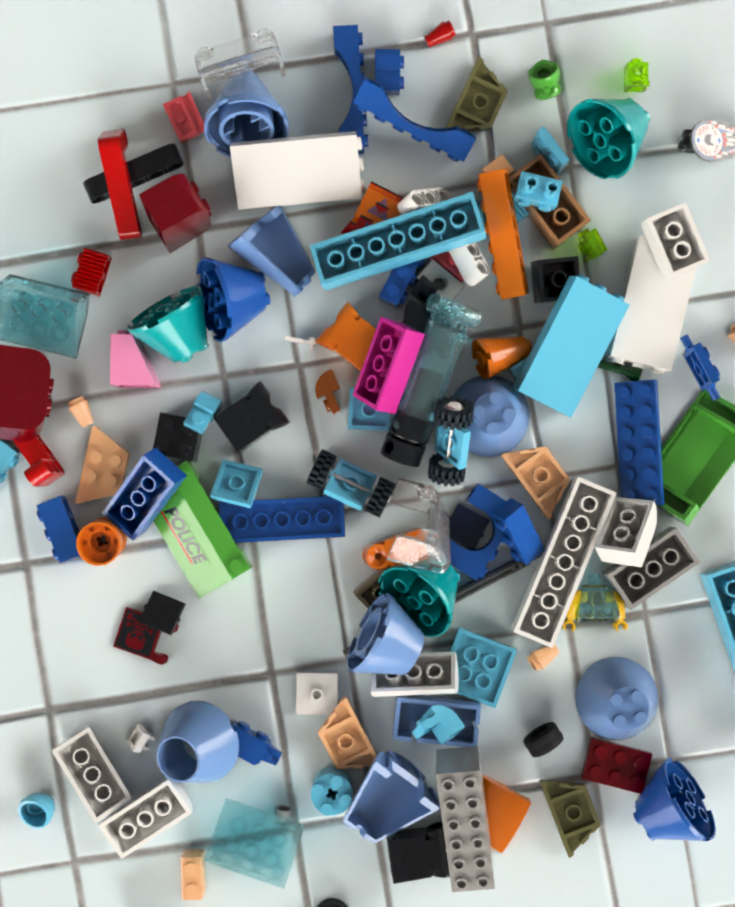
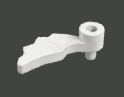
M284 336V340L310 345L309 350L313 351V347L317 344L315 342L317 338L308 337V340Z

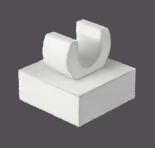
M137 724L127 742L132 751L141 753L142 749L145 751L150 749L146 742L147 740L154 741L155 737L147 731L145 726Z

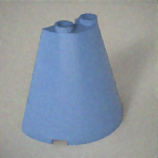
M281 206L274 207L228 244V247L233 252L290 292L293 297L303 291V287L312 281L310 277L316 272Z
M388 750L384 753L381 751L373 760L343 818V822L349 828H359L362 837L369 839L375 844L438 811L440 803L433 787L428 788L427 783L424 781L426 777L412 762L396 752Z

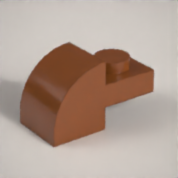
M331 369L319 377L315 392L317 399L326 397V400L323 402L327 412L332 411L333 415L341 411L333 393L339 391L340 387Z

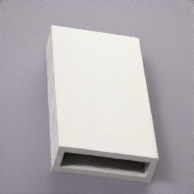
M356 131L231 143L230 152L238 210L362 198V192H365V180L360 179V171H364L363 158L358 157V150H362L361 137H357Z
M642 235L635 239L621 295L625 298L624 302L629 304V307L610 342L606 358L612 359V363L624 365L625 362L632 364V367L641 368L642 370H644V367L650 368L652 373L664 375V372L672 371L696 268L672 278H666L655 261L646 237Z

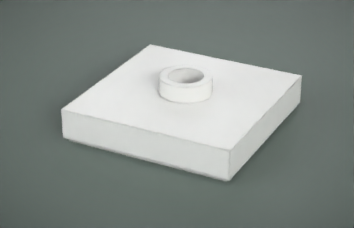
M297 672L296 714L330 715L338 704V672Z

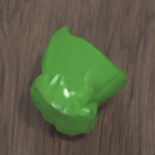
M541 60L529 70V80L535 89L536 99L547 100L560 94L561 87L558 84L560 69L556 62Z

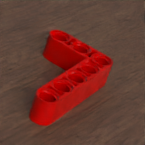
M124 128L103 131L98 137V148L120 240L142 237V231L125 158V151L128 148L126 131Z
M40 435L29 441H13L31 466L24 471V475L33 486H49L65 474L64 469Z

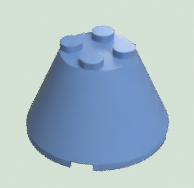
M477 376L463 383L453 395L455 399L457 397H461L460 400L467 399V402L470 401L474 406L472 423L470 427H467L471 431L468 452L474 455L494 457L507 453L521 442L527 432L530 420L527 400L524 394L512 388L514 383L500 376L483 379L481 376Z
M609 657L592 664L581 680H579L575 693L576 708L583 723L596 735L610 740H625L640 734L652 722L658 707V691L652 676L643 666L631 659Z

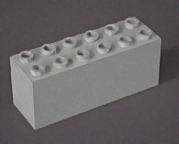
M479 746L436 750V781L452 892L495 889L493 853Z

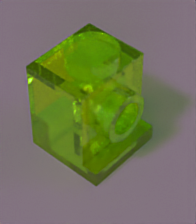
M633 58L624 67V92H645L650 85L648 62H643L642 58Z
M596 228L591 231L585 229L577 234L579 237L577 240L579 242L578 248L583 255H586L585 263L599 257L608 250Z

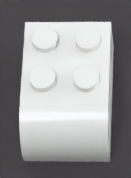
M686 202L646 218L640 224L655 261L666 278H672L710 262Z
M615 497L595 546L602 562L642 567L657 524V508L654 501Z

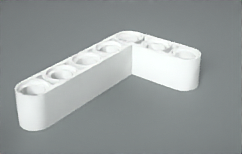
M442 187L413 190L398 203L397 208L400 214L403 215L451 199L452 196L448 190ZM476 242L449 251L462 278L468 285L475 286L489 275V266Z

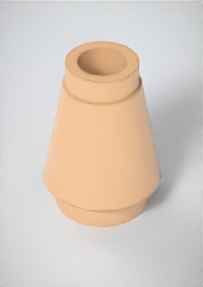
M83 396L68 402L70 406L68 409L79 424H81L82 428L94 423L88 401Z
M555 645L553 648L545 646L530 652V656L527 659L535 671L543 670L559 654V651Z

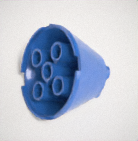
M209 257L202 258L199 261L196 274H200V283L196 284V286H200L203 290L206 327L208 331L214 332L216 336H213V338L217 342H224L266 309V305H270V296L266 292L264 285L265 276L262 272L258 273L251 269Z
M672 758L664 760L635 801L636 812L633 815L639 825H643L647 836L652 841L656 839L712 840L716 834V826L712 811H707L703 799L706 797L702 789L682 763L678 760L673 762L671 761Z

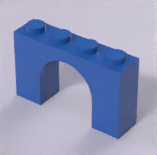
M478 483L466 501L486 513L490 518L493 527L490 540L483 547L473 550L466 549L443 536L433 552L436 556H445L449 564L476 581L479 577L481 579L484 577L488 570L486 565L498 555L499 550L497 548L500 543L504 544L503 534L495 526L494 522L496 520L492 513L506 502V500Z

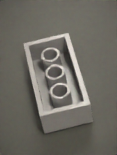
M668 527L652 538L642 567L614 564L602 574L613 590L622 598L625 607L632 610L695 567L700 561L678 529Z

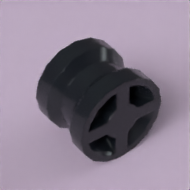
M685 129L682 132L681 136L683 139L679 142L678 149L693 154L694 151L690 143L692 129Z

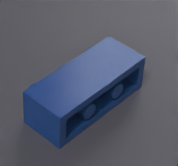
M58 496L36 505L38 508L37 516L46 528L44 530L45 536L53 545L52 553L54 558L63 563L80 556L76 548V540L80 531L66 496Z
M510 498L492 513L496 520L494 522L495 526L502 532V539L511 550L510 555L516 562L520 561L528 565L545 551L523 504Z

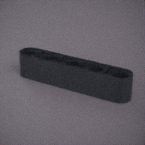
M176 144L165 145L127 162L132 188L170 173L184 165ZM104 172L83 182L92 204L100 203L110 198Z

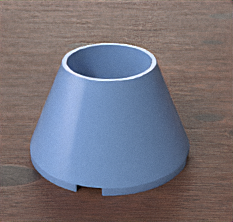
M382 593L372 603L359 624L362 629L357 639L353 637L347 657V668L354 673L405 675L414 666L424 644V633L391 594Z
M190 701L175 708L168 715L164 723L156 758L161 772L168 779L179 783H211L226 776L234 767L239 754L237 731L234 732L229 722L230 718L220 708L204 701ZM183 740L192 746L197 760L186 752Z

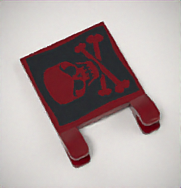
M126 607L113 647L147 658L160 665L167 663L168 655L155 652L161 631L139 622L143 612ZM178 624L176 625L173 633L178 631Z

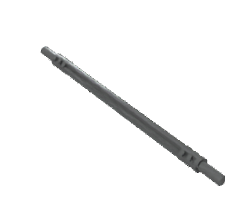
M542 552L538 557H536L534 560H536V559H538L539 557H541L542 554H543V552ZM513 559L486 573L482 579L479 577L477 581L473 580L457 588L455 603L529 566L530 563L525 565ZM350 647L342 650L346 658L348 657Z

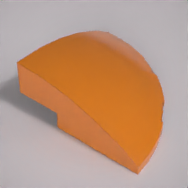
M482 774L491 845L493 849L502 853L522 823L531 802L529 798L510 790L508 786Z

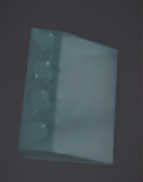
M9 274L0 281V340L77 358L88 315L90 293Z
M226 798L204 861L284 889L305 825Z

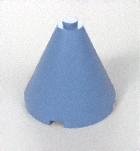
M239 67L234 71L207 111L204 118V134L208 143L212 142L216 146L217 152L231 157L230 144L233 142L287 138L289 135V122L284 109L254 71L249 67Z

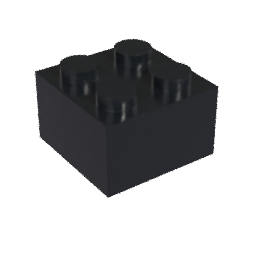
M578 256L531 262L534 304L557 301L569 276H578L580 274Z
M160 412L153 449L157 448L168 457L197 462L202 434L184 426V421L187 417Z

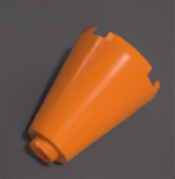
M523 336L478 338L472 342L471 349L473 359L477 358L478 365L475 366L477 372L483 379H490L528 357L532 346L530 341L526 340Z

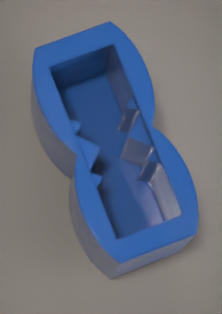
M375 49V82L384 86L387 95H399L400 89H404V76H400V69H404V56H400V49Z

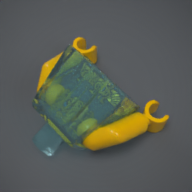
M600 574L588 575L589 585H582L576 591L566 619L562 624L563 629L565 630L566 624L571 623V631H574L576 626L573 620L576 619V623H612L613 628L617 632L618 625L622 623V628L626 630L628 626L623 621L625 619V603L622 598L613 590L611 585H601Z

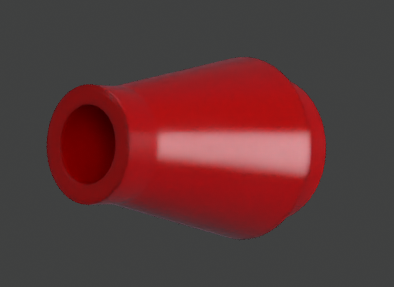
M448 20L446 22L442 21L424 38L430 48L451 41L456 36L451 22Z

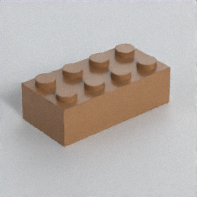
M542 154L509 177L511 189L514 193L521 171L560 180ZM562 184L558 204L554 211L544 212L532 205L526 207L529 211V219L553 250L583 229L591 221L564 184Z

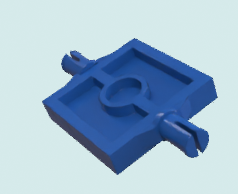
M688 334L681 337L680 339L686 351L683 356L702 391H708L712 401L719 399L721 396L715 387V383L720 380V373L717 367L712 365L707 348L703 347L701 342L693 345Z

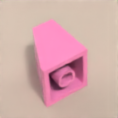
M118 330L117 334H111L110 385L118 388H160V382L142 341L127 330Z

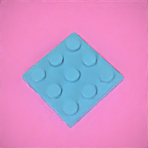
M458 627L449 651H456L459 676L457 694L496 708L517 649Z

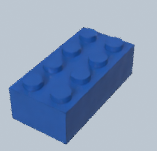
M154 448L141 457L102 513L131 540H135L147 531L187 475L162 452Z

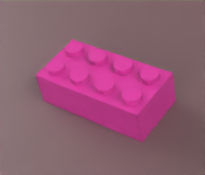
M380 317L352 396L377 411L396 414L425 334L400 321Z

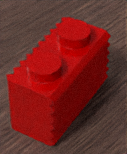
M84 248L83 252H80L78 255L77 263L79 265L77 272H74L71 277L72 287L78 291L100 297L112 258L107 254Z

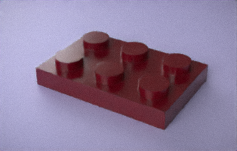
M590 737L581 778L641 794L645 786L652 753Z

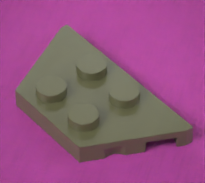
M478 57L446 128L458 126L466 131H490L508 90L502 83L498 82L495 74L489 71L480 57Z
M541 779L539 780L566 853L570 858L581 843L584 844L589 839V835L594 833L601 824L585 784Z

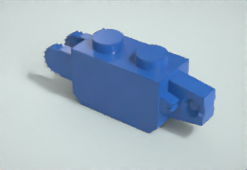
M234 721L231 724L234 732L237 731L238 757L252 765L259 764L261 760L273 765L278 763L282 752L270 744L271 740L268 739L269 736L266 733L250 729V725L243 721Z

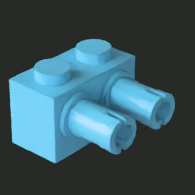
M521 171L513 201L518 202V205L524 207L536 206L544 212L554 211L558 204L563 181Z

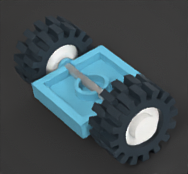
M450 396L449 399L443 397V399L440 398L435 403L434 422L437 423L434 451L437 454L432 455V458L430 457L428 478L433 483L437 481L438 485L443 483L444 486L448 484L455 486V484L459 485L460 482L463 483L465 479L471 433L467 427L471 426L474 406L470 401L467 402V399L460 400L461 397L456 399L453 396Z
M322 449L312 466L306 483L322 490L327 478H330L323 494L359 511L362 510L367 497H370L365 511L380 518L388 504L395 483L380 477L373 491L372 486L377 475L342 458L339 459L335 469L331 471L337 456Z

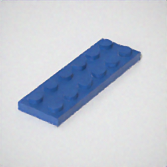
M654 379L614 383L621 497L654 501L656 505H664L658 382Z
M330 496L254 500L251 508L219 502V516L236 543L345 537L344 503Z

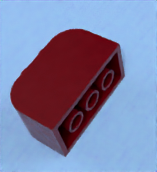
M183 173L173 175L139 194L148 220L169 253L174 252L203 234L211 226L210 216L212 214L210 206L205 198L200 199L196 183L193 180L189 181Z
M0 345V439L13 441H29L40 434L45 417L50 415L52 399L50 398L54 379L50 378L51 367L48 359L44 354L35 349Z

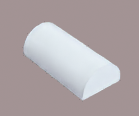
M456 651L420 653L414 666L405 675L372 673V696L457 694L459 676Z
M90 727L79 731L51 750L95 823L132 799Z
M167 778L99 822L98 827L120 858L123 859L190 815L193 808L190 798L181 783Z

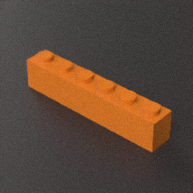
M508 169L478 174L477 187L479 192H482L483 197L481 209L486 214L487 220L484 223L485 231L490 236L488 248L490 254H493L494 259L492 270L494 275H497L498 281L496 283L497 295H500L501 300L525 296L529 294Z

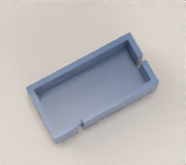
M426 695L396 696L392 732L393 740L412 741L411 732L417 727V721L423 718L422 716L430 707L442 705L453 710L465 726L457 736L442 745L459 747L477 746L479 733L477 725L480 723L481 713L479 702ZM433 731L416 739V742L441 745Z

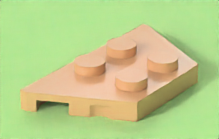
M92 426L75 500L76 504L113 496L124 483L130 453L96 426Z
M545 446L500 455L544 516L549 520L562 497L563 491L568 486L570 478L548 448Z
M344 696L319 728L318 735L336 769H347L349 767L363 769V767L371 766L377 754L347 696Z

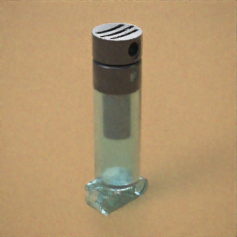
M432 294L427 300L426 306L427 310L431 312V316L427 320L423 331L425 336L380 451L386 458L411 467L420 466L426 449L425 444L428 443L435 425V403L446 395L464 344L470 345L472 343V339L467 336L468 328H476L481 322V312L478 309L439 294Z

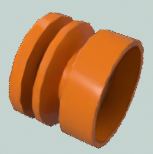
M107 517L97 518L84 526L78 533L76 540L77 552L88 564L95 566L106 565L112 562L124 550L127 535ZM103 535L106 536V539H105V540H106L107 542H105V543H102V538H101V537H102Z

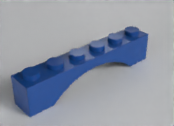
M358 25L333 26L334 52L346 68L353 90L350 110L339 127V133L356 131L357 137H361L362 150H358V154H364V147H368V134H364L363 127H367V114H363V112L356 109V104L353 103L365 78V74L360 73V66H364V54L359 53V45H363L362 32H358Z
M367 77L364 78L353 101L356 104L355 108L359 111L373 113L376 120L382 123L390 122L395 130L401 133L404 130L412 134L411 138L414 140L429 143L431 149L437 152L442 150L448 153L447 157L456 162L458 160L465 161L476 140L475 135L458 126L432 128L411 121L393 105L387 96L384 86Z

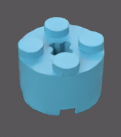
M327 767L319 771L312 784L311 799L313 805L324 816L343 813L351 805L353 799V782L350 775L344 770L336 769V767ZM329 789L336 790V793L329 792Z

